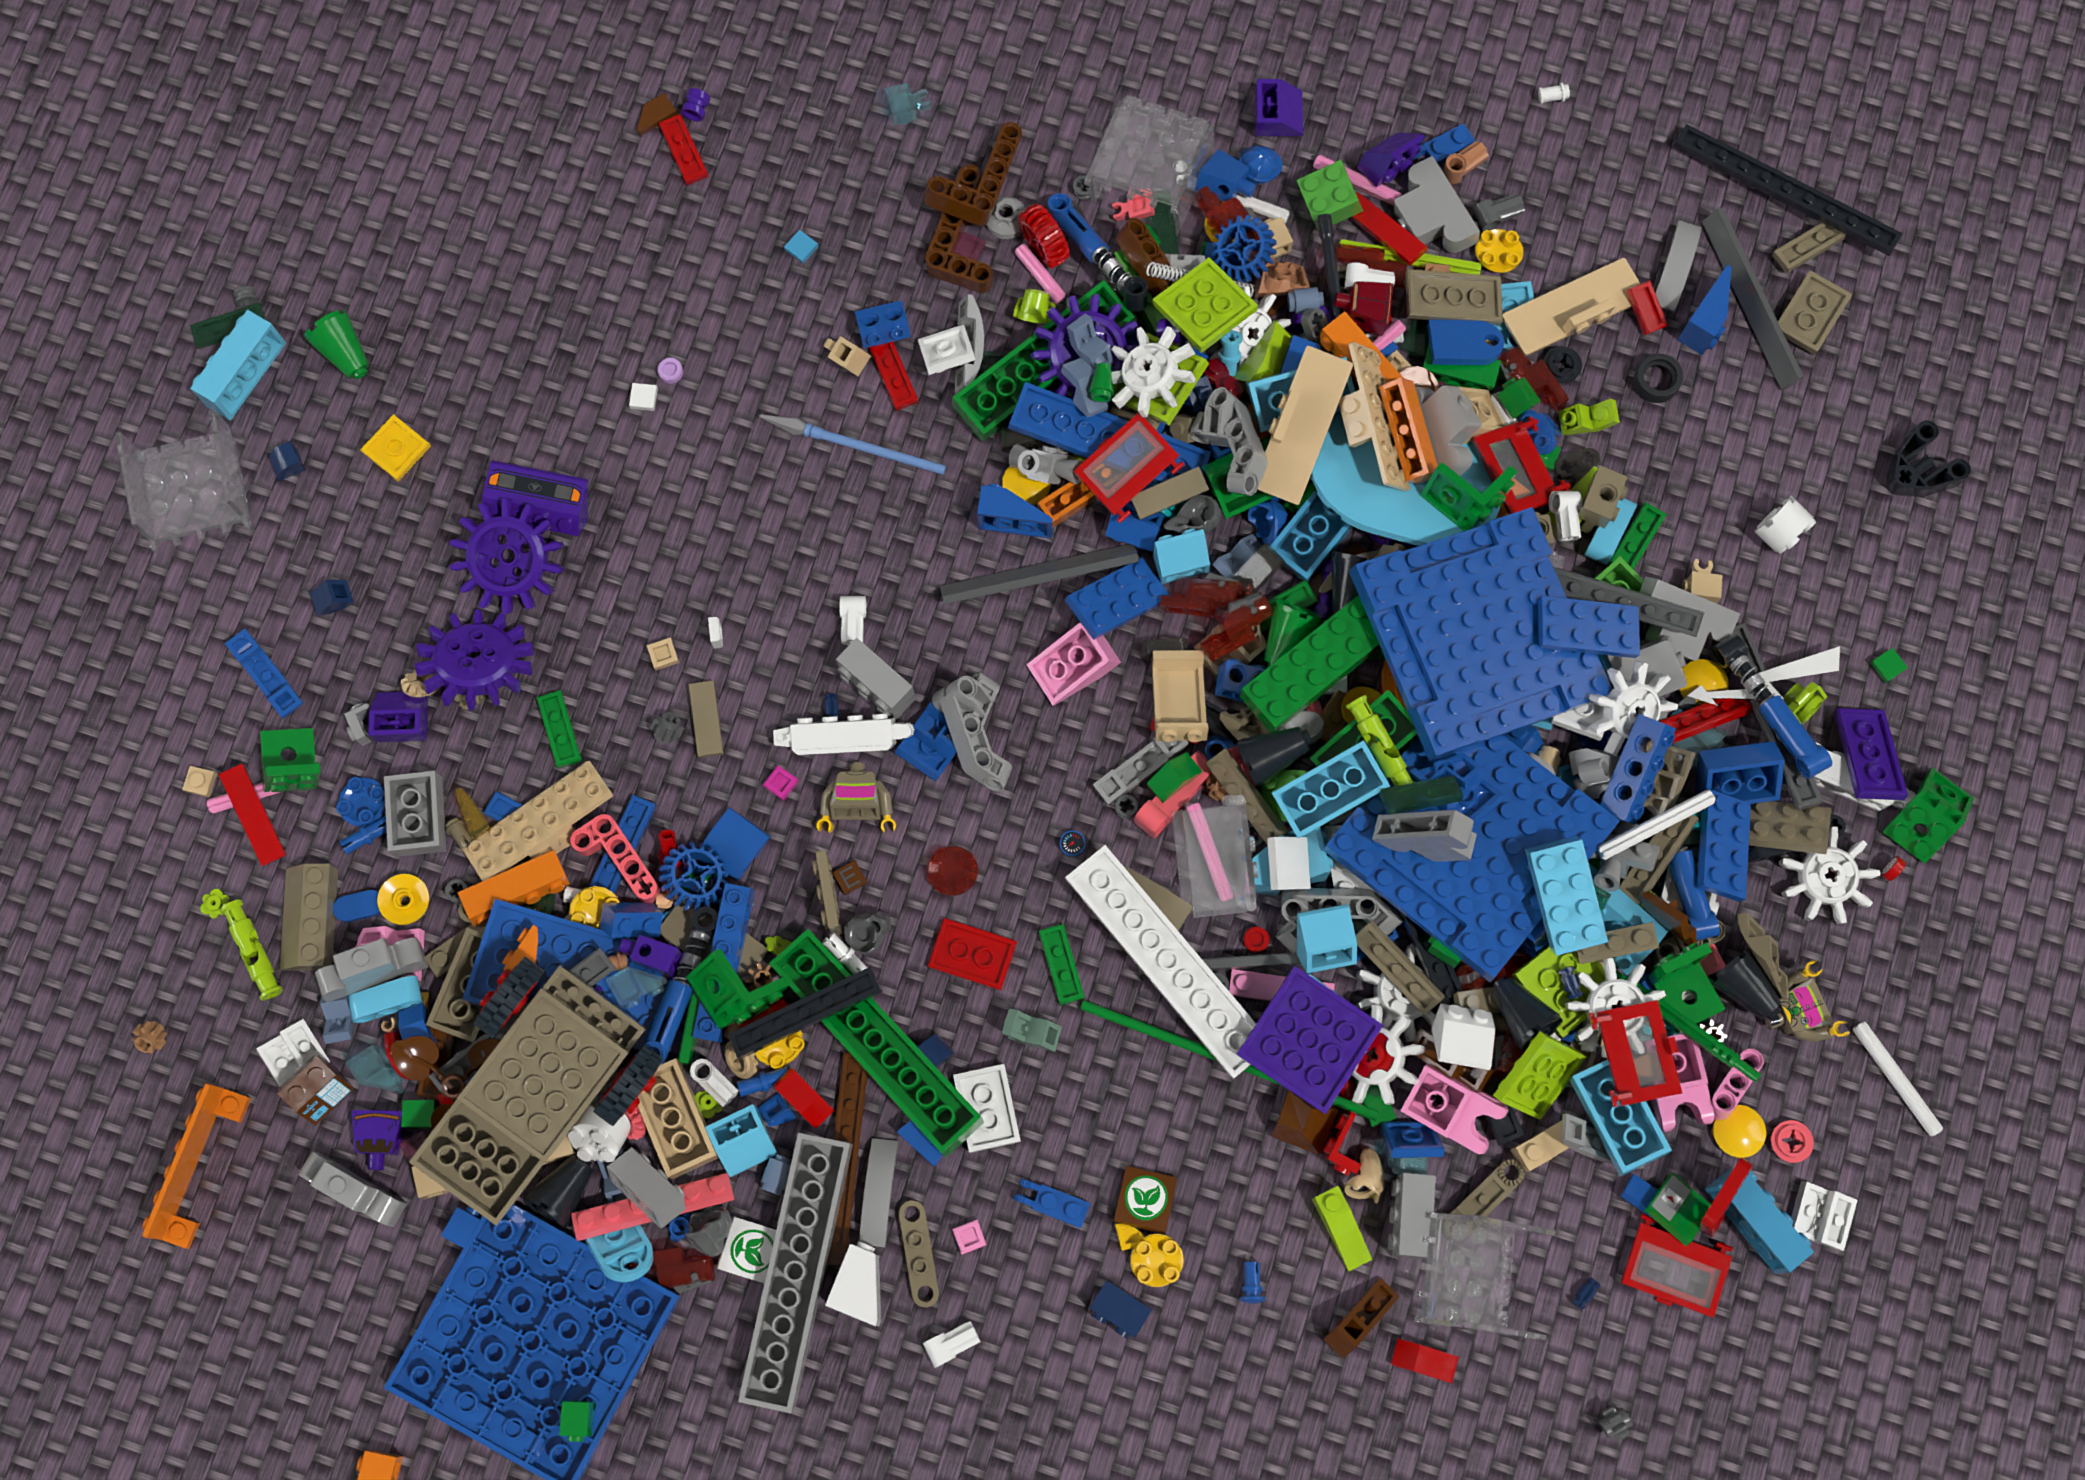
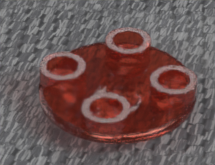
M949 846L935 851L928 863L927 875L930 884L936 891L948 896H957L973 887L978 877V865L971 852L961 847Z

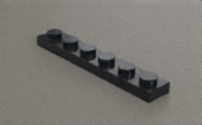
M868 967L728 1034L737 1058L742 1059L883 991L873 968Z

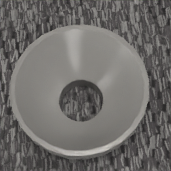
M999 197L989 222L985 224L987 230L999 239L1009 240L1018 237L1023 233L1020 230L1018 215L1026 209L1025 206L1016 198ZM1003 207H1009L1013 210V214L1008 218L1000 216L999 211Z
M1302 711L1280 729L1284 730L1298 726L1301 727L1302 731L1307 729L1313 741L1312 744H1309L1311 746L1322 737L1324 721L1315 712Z

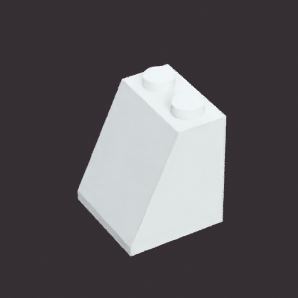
M858 1241L857 1246L850 1244L825 1306L871 1325L879 1326L881 1323L879 1256L874 1254L875 1248Z

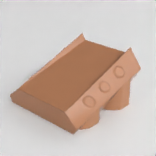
M1271 258L1274 260L1273 264H1266L1268 272L1260 270V278L1252 275V280L1250 281L1252 285H1255L1253 287L1255 291L1254 298L1264 297L1266 294L1282 296L1287 295L1288 292H1293V289L1310 288L1303 266L1292 262L1280 263L1274 258Z

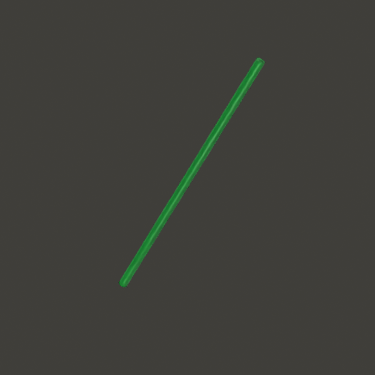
M1086 1000L1081 1005L1080 1010L1217 1061L1205 1045ZM1252 1065L1244 1070L1246 1073L1281 1085ZM1337 1096L1332 1104L1344 1110L1353 1111L1373 1121L1377 1120L1379 1114L1377 1110Z

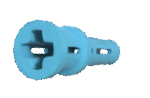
M1231 330L1220 339L1222 350L1219 352V359L1227 367L1229 375L1234 377L1237 371V363L1241 359L1239 344L1242 342V335L1237 331Z

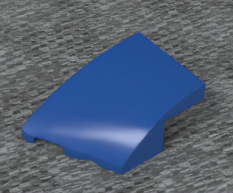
M931 701L914 724V735L906 739L904 738L895 753L936 782L957 751L944 713L938 711Z
M1465 753L1452 756L1448 760L1436 761L1433 763V766L1417 770V768H1413L1410 770V776L1442 811L1456 810L1474 821V825L1504 800L1503 793L1484 780L1483 766Z

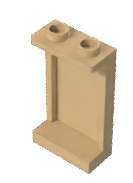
M1204 650L1153 651L1152 680L1156 741H1207L1208 723L1206 722L1203 676Z

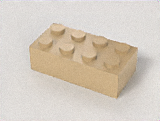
M676 1058L660 1065L654 1074L657 1078L655 1084L648 1093L642 1091L638 1096L640 1099L639 1111L666 1176L670 1179L677 1178L719 1158L705 1129L707 1124L683 1067Z

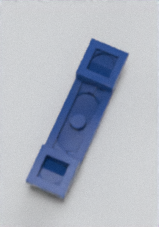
M243 629L225 643L283 719L304 704L283 674L246 629Z

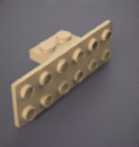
M1621 258L1503 313V321L1522 354L1528 356L1570 335L1580 334L1596 323L1598 325L1602 324L1611 316L1632 307L1626 290L1640 285V282L1627 260Z
M1351 342L1348 345L1360 390L1341 397L1339 401L1349 446L1357 447L1373 441L1383 484L1406 492L1410 490L1409 482L1405 480L1379 386L1386 384L1379 367L1381 364L1380 357L1376 351L1356 342Z
M1311 346L1305 348L1288 394L1282 395L1278 405V409H1281L1278 419H1273L1269 428V432L1272 435L1265 451L1268 464L1257 490L1295 505L1300 503L1352 370V362Z
M587 761L479 835L462 850L482 881L505 872L528 855L531 859H534L552 850H555L556 854H558L563 849L571 846L570 838L576 831L572 824L613 797V794L592 763Z

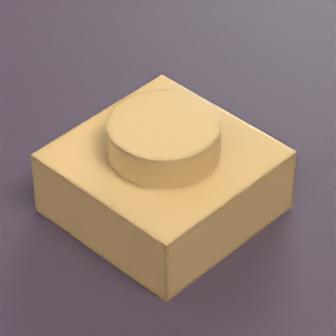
M671 637L647 645L655 671L679 663Z
M190 766L182 790L187 793L210 798L217 773Z

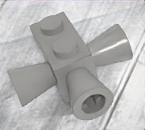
M1016 444L1011 449L1009 455V465L1011 468H1019L1029 479L1049 484H1060L1061 477L1074 484H1079L1081 480L1073 471L1084 461L1077 460L1078 456L1069 454L1067 450L1043 445L1042 449L1029 450Z
M1619 819L1620 821L1615 826L1613 835L1609 834L1605 842L1638 826V824H1632ZM1639 842L1606 860L1602 859L1596 850L1591 859L1601 860L1600 870L1593 880L1594 884L1603 891L1614 892L1619 889L1620 878H1626L1630 866L1653 872L1660 846Z

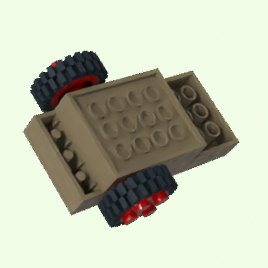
M524 957L512 971L508 968L496 981L500 985L495 992L489 991L480 1002L483 1009L473 1024L491 1038H494L513 1015L516 1016L518 1012L522 1014L409 1161L417 1169L496 1226L609 1078L612 1080L609 1084L610 1087L601 1098L594 1113L611 1126H614L626 1112L629 1115L633 1113L640 1103L638 1096L641 1092L645 1091L648 1093L657 1081L654 1074L664 1058L644 1044L624 1068L622 1067L619 1071L616 1070L646 1027L562 965H559L528 1005L526 1003L529 999L528 995L545 971L527 957Z

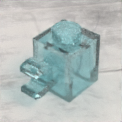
M908 83L885 88L886 99L894 125L899 123L907 124L917 119L916 107L920 110L931 108L930 100L926 102L921 101L922 98L928 97L926 89L911 94Z
M1388 1152V1167H1392L1394 1174L1411 1173L1427 1175L1428 1157L1391 1158Z

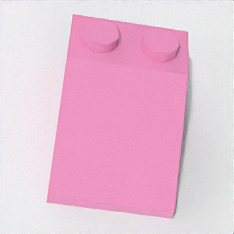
M1080 622L1030 661L1027 666L1051 704L1056 705L1102 678L1120 664L1121 661L1104 635L1093 640Z

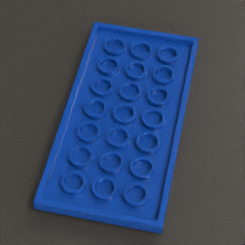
M495 899L462 1000L480 1005V1002L489 991H496L499 986L496 981L502 975L503 969L506 966L502 962L510 950L516 951L520 945L517 939L525 928L530 930L533 925L538 927V951L535 964L545 971L528 995L529 999L527 1002L536 996L559 965L570 970L600 947L607 956L617 955L623 938H611L603 930ZM651 951L645 952L644 957L649 956ZM626 954L628 968L624 969V972L617 970L609 973L593 985L592 988L595 989L597 986H601L602 992H599L646 1027L645 1031L632 1046V1049L640 1050L644 1045L668 981L672 979L634 965L630 960V955ZM666 1019V1022L658 1039L659 1043L661 1041V1038L663 1036L664 1030L669 1019ZM652 1049L655 1053H657L660 1056L659 1050Z

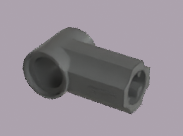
M1517 193L1496 201L1491 199L1481 201L1472 209L1483 232L1485 230H1492L1503 221L1520 216L1525 212L1524 202Z

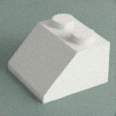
M1440 1004L1431 1028L1438 1061L1490 1070L1495 1036V1026L1491 1012L1481 1009L1462 1008L1458 1005Z

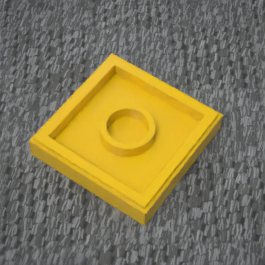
M393 414L360 450L399 482L431 445Z

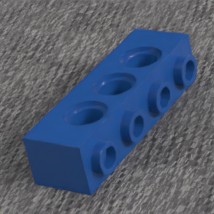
M1638 714L1600 806L1616 818L1636 824L1644 812L1643 805L1647 796L1653 791V781L1656 774L1664 765V756L1674 741L1676 728ZM1652 740L1653 746L1651 750L1647 752L1646 745L1649 741ZM1642 764V772L1637 776L1636 769ZM1632 789V796L1626 800L1627 791Z

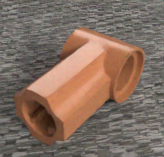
M1475 141L1459 153L1449 155L1442 170L1449 183H1459L1464 175L1488 160L1487 148L1482 142Z

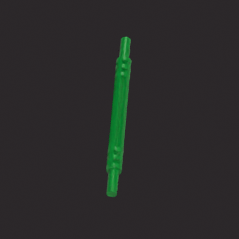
M1616 969L1617 979H1628L1627 976ZM1637 983L1636 986L1641 990L1643 995L1651 992L1648 988H1645L1641 983ZM1662 999L1658 1000L1663 1019L1731 1069L1733 1067L1755 1083L1760 1079L1762 1074L1741 1060V1056L1738 1053H1735L1731 1048L1714 1038Z

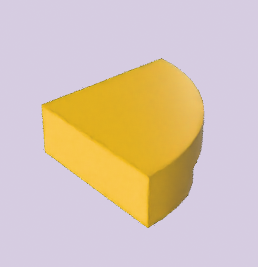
M1125 1224L1115 1225L1122 1251L1134 1248L1144 1238V1235L1133 1226Z

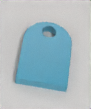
M1531 281L1501 284L1502 314L1534 299ZM1504 321L1500 325H1494L1499 329L1504 338L1502 352L1511 355L1522 354L1518 346L1510 343L1509 339L1512 335Z
M641 1225L584 1239L603 1274L613 1281H634L645 1275L652 1266V1245ZM629 1263L638 1264V1266L632 1270L624 1268Z

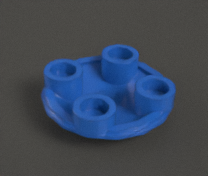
M353 777L340 792L336 810L349 824L359 827L363 825L368 826L379 820L386 810L385 789L375 779Z

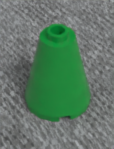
M337 310L325 315L314 323L317 327L312 332L309 328L304 334L306 340L349 379L355 378V380H358L368 373L369 363L350 317L345 310H342V314Z
M1276 599L1273 606L1264 659L1269 662L1267 666H1271L1316 630L1322 621V617L1300 605L1295 606L1291 605L1289 601Z

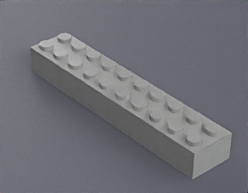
M798 1133L738 1400L740 1403L786 1413L795 1412L853 1144Z

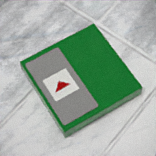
M1672 1172L1644 1211L1682 1244L1687 1246L1700 1230V1223L1711 1204Z

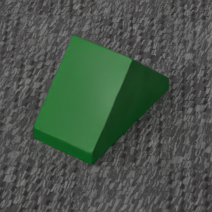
M1186 752L1168 761L1147 782V785L1159 800L1164 803L1202 774L1203 771Z

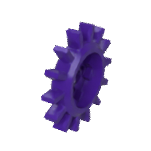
M1094 294L1090 297L1088 311L1081 312L1074 295L1067 298L1070 316L1066 319L1061 316L1058 310L1051 307L1046 313L1056 324L1054 331L1051 332L1045 328L1037 327L1033 332L1038 338L1049 341L1047 350H1037L1030 354L1033 360L1048 359L1051 368L1041 373L1037 378L1039 383L1047 382L1053 376H1056L1061 382L1060 387L1055 391L1056 394L1065 396L1069 388L1076 391V387L1061 373L1064 364L1080 358L1071 346L1067 327L1085 313L1092 317L1096 336L1108 343L1110 350L1115 345L1130 353L1138 347L1139 344L1127 345L1124 336L1138 326L1136 321L1128 322L1122 328L1114 322L1115 317L1120 313L1122 305L1119 303L1115 304L1109 309L1107 315L1098 313L1099 295ZM1111 350L1113 363L1110 364L1111 371H1119L1122 369L1123 361L1119 360Z
M502 498L501 516L499 517L493 515L491 507L487 502L478 504L484 522L478 526L471 518L462 517L459 522L472 534L468 541L461 538L452 539L449 544L455 548L466 550L465 561H456L450 565V569L454 571H462L468 568L472 576L460 588L462 593L474 590L477 585L483 588L485 592L479 602V607L488 608L492 603L494 595L502 596L501 608L503 614L512 613L513 596L518 594L527 610L536 607L529 590L537 587L543 594L551 595L555 590L542 579L545 571L553 574L564 572L563 566L548 562V552L560 550L564 547V543L553 541L546 544L542 536L545 531L553 526V520L541 521L537 527L531 524L529 520L535 510V505L531 503L523 507L520 517L512 516L513 504L511 498ZM501 535H504L507 539L505 544L500 542ZM525 543L528 544L530 548L528 553L523 551V545ZM508 548L515 553V559L511 563L506 562L503 557L504 551ZM493 558H496L499 561V565L497 567H494L492 565ZM516 567H519L522 571L520 576L515 574Z
M475 609L473 623L465 625L460 623V619L455 613L451 614L450 624L452 630L444 633L433 625L429 628L430 637L437 642L435 646L418 643L416 646L418 656L432 659L430 661L414 663L417 677L436 674L423 682L424 689L427 694H430L444 686L446 689L442 694V700L445 706H449L457 694L466 695L465 700L468 710H474L476 696L488 694L490 701L497 706L500 704L497 689L503 685L517 694L521 691L519 680L512 676L514 672L532 675L533 672L531 662L516 660V658L534 655L532 642L514 645L515 642L525 637L524 627L520 624L505 633L503 629L507 623L503 613L497 616L492 625L484 624L480 609ZM471 652L480 653L476 658L467 657Z

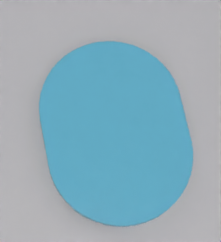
M1341 411L1334 414L1310 475V480H1313L1318 491L1317 495L1327 508H1332L1341 516L1343 521L1360 530L1417 546L1464 532L1420 496L1429 480L1420 484L1409 482L1410 490L1406 492L1384 485L1373 441L1357 447L1349 446ZM1473 443L1461 445L1462 447H1466L1471 451L1473 461L1470 468L1460 477L1482 494L1492 484V481ZM1500 506L1497 509L1495 507L1490 509L1492 513L1483 523L1479 521L1473 528L1494 520L1498 515Z

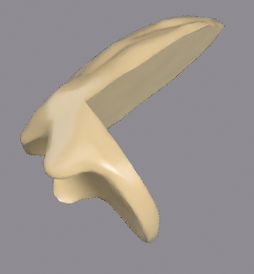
M1364 1148L1360 1155V1175L1348 1180L1344 1186V1191L1352 1198H1372L1377 1204L1381 1192L1384 1190L1383 1167L1378 1154L1372 1148ZM1352 1186L1354 1190H1358L1362 1186H1367L1369 1190L1357 1192L1351 1190L1350 1187Z

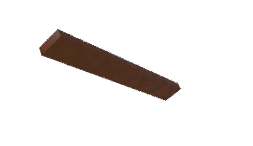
M848 1052L843 1054L833 1140L853 1144L827 1262V1265L834 1266L842 1265L848 1251L868 1073Z

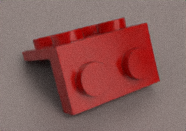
M1349 1111L1347 1115L1341 1114L1335 1126L1339 1131L1335 1139L1333 1137L1329 1138L1323 1150L1327 1153L1325 1159L1335 1163L1333 1169L1346 1176H1349L1350 1172L1357 1174L1361 1167L1360 1163L1338 1152L1356 1116V1113L1353 1111Z

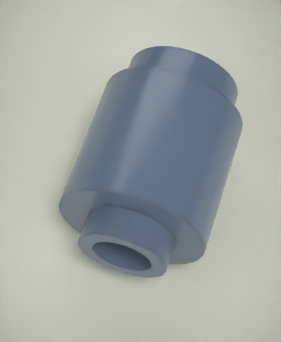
M1317 287L1293 289V292L1287 293L1289 312L1301 314L1308 308L1320 309L1321 306H1324L1323 292H1318Z
M776 1155L775 1159L769 1158L761 1180L763 1182L762 1190L781 1196L782 1191L786 1189L791 1159Z

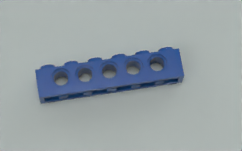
M725 883L711 953L721 949L736 974H738L756 890ZM715 980V985L719 989V984ZM700 1000L693 1037L723 1043V1034L726 1027L722 1029L717 1027Z

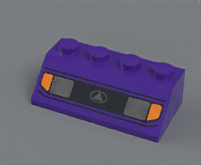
M491 461L482 495V503L487 502L495 517L501 516L502 498H511L513 504L512 516L520 517L523 507L531 503L535 505V510L529 522L535 527L541 521L552 519L554 524L548 531L573 536L580 535L588 521V479Z

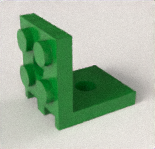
M1441 462L1434 470L1420 496L1461 530L1467 531L1472 529L1479 521L1485 522L1492 513L1490 509L1494 507L1497 509L1506 499L1505 495L1515 485V482L1512 480L1518 471L1510 465L1481 494Z
M313 728L260 731L264 792H270L271 790V792L278 793L293 791L296 788L299 791L317 789L321 771L320 763L316 764ZM290 749L295 752L296 757L292 761H285L281 757V752Z
M1931 767L1925 774L1917 794L1884 828L1883 833L1925 864L1965 823L1974 798ZM1924 824L1928 828V832L1924 834L1918 833L1914 829V825Z
M1697 942L1685 947L1682 952L1676 955L1677 957H1675L1674 953L1664 957L1658 964L1654 965L1655 970L1647 977L1653 990L1665 991L1666 996L1662 998L1663 1001L1695 1024L1725 1010L1723 1003L1700 965V962L1712 952L1707 942L1700 946ZM1685 991L1691 992L1695 997V1003L1692 1005L1686 1004L1682 999V993ZM1674 1027L1677 1033L1681 1032L1676 1027Z
M721 949L713 951L686 976L719 1029L734 1022L740 1025L750 1019L752 1014L757 1016L769 1008L768 1004H773L783 997L781 992L789 986L786 979L782 977L748 992ZM715 980L719 984V989L715 985Z

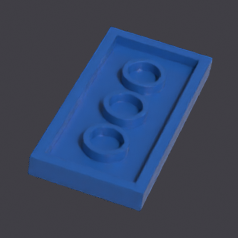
M1140 558L1138 562L1131 563L1068 595L1065 602L1093 640L1167 602L1171 596L1144 559Z
M1541 596L1538 598L1539 648L1628 658L1640 656L1639 606Z
M1708 789L1713 793L1716 800L1714 804L1701 811L1697 888L1741 902L1746 900L1751 804Z

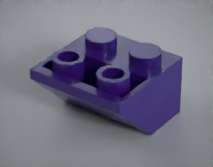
M1257 79L1255 87V136H1303L1302 90L1282 79Z
M1397 132L1365 152L1357 168L1375 187L1380 186L1384 182L1388 184L1398 173H1405L1412 167V160L1421 151L1422 148L1420 146L1425 136L1418 133Z
M380 692L376 694L369 710L368 735L374 741H427L428 696L413 697L404 692Z

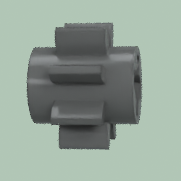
M666 712L663 715L658 714L657 719L654 718L650 729L655 730L654 737L657 741L669 744L672 741L675 743L681 737L684 727L679 726L681 720L677 715Z
M1610 1406L1601 1412L1604 1418L1598 1422L1608 1439L1616 1437L1618 1441H1621L1631 1435L1628 1428L1633 1426L1622 1407L1616 1410L1614 1406Z

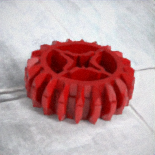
M1034 204L1024 209L1018 215L1020 230L1023 232L1027 244L1040 259L1041 263H1044L1048 268H1054L1069 258L1070 251L1065 236L1047 209L1043 208L1040 204Z

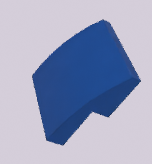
M730 807L713 827L703 844L705 851L713 847L711 854L714 857L716 854H721L718 862L726 863V867L723 870L735 879L740 880L754 858L760 855L771 836Z

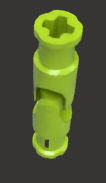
M1364 695L1346 705V707L1354 715L1358 722L1357 728L1371 749L1384 775L1392 781L1397 790L1396 794L1399 797L1418 785L1412 781L1406 770V763L1393 744L1380 718L1372 712L1366 701L1367 697Z
M238 899L228 902L221 907L220 912L225 914L228 920L230 934L240 948L241 957L252 981L256 982L260 990V999L266 1001L280 995L283 988L278 986L273 975L274 969L262 944L258 941L255 927L251 919L246 917L242 908L243 901ZM258 956L257 962L253 964L250 958Z

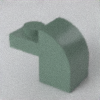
M1009 1009L1004 1021L1002 1034L1008 1036V1039L1055 1052L1062 1027L1049 1020L1031 1017L1018 1010Z

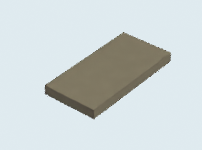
M1408 269L1405 272L1407 318L1485 321L1492 325H1500L1503 322L1501 276Z
M681 902L677 907H674L661 924L660 935L683 952H686L685 946L689 945L691 940L689 936L693 924L692 917L695 912L692 905L687 911H684V903ZM703 916L699 920V925L702 927H709L713 923V919L710 916ZM747 933L737 974L741 981V978L745 977L746 974L744 968L753 966L755 960L761 964L770 952L764 945ZM714 934L709 939V943L705 944L706 949H703L700 962L710 955Z

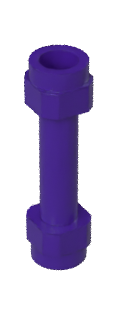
M1325 561L1323 564V582L1332 571V561ZM1331 590L1320 594L1319 605L1315 607V613L1322 617L1321 622L1328 620L1331 607H1329Z

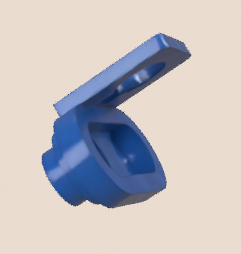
M1526 410L1518 417L1517 421L1526 423L1531 416L1533 419H1537L1539 430L1534 432L1533 428H1530L1527 431L1538 453L1541 455L1550 454L1556 448V436H1562V432L1549 415Z

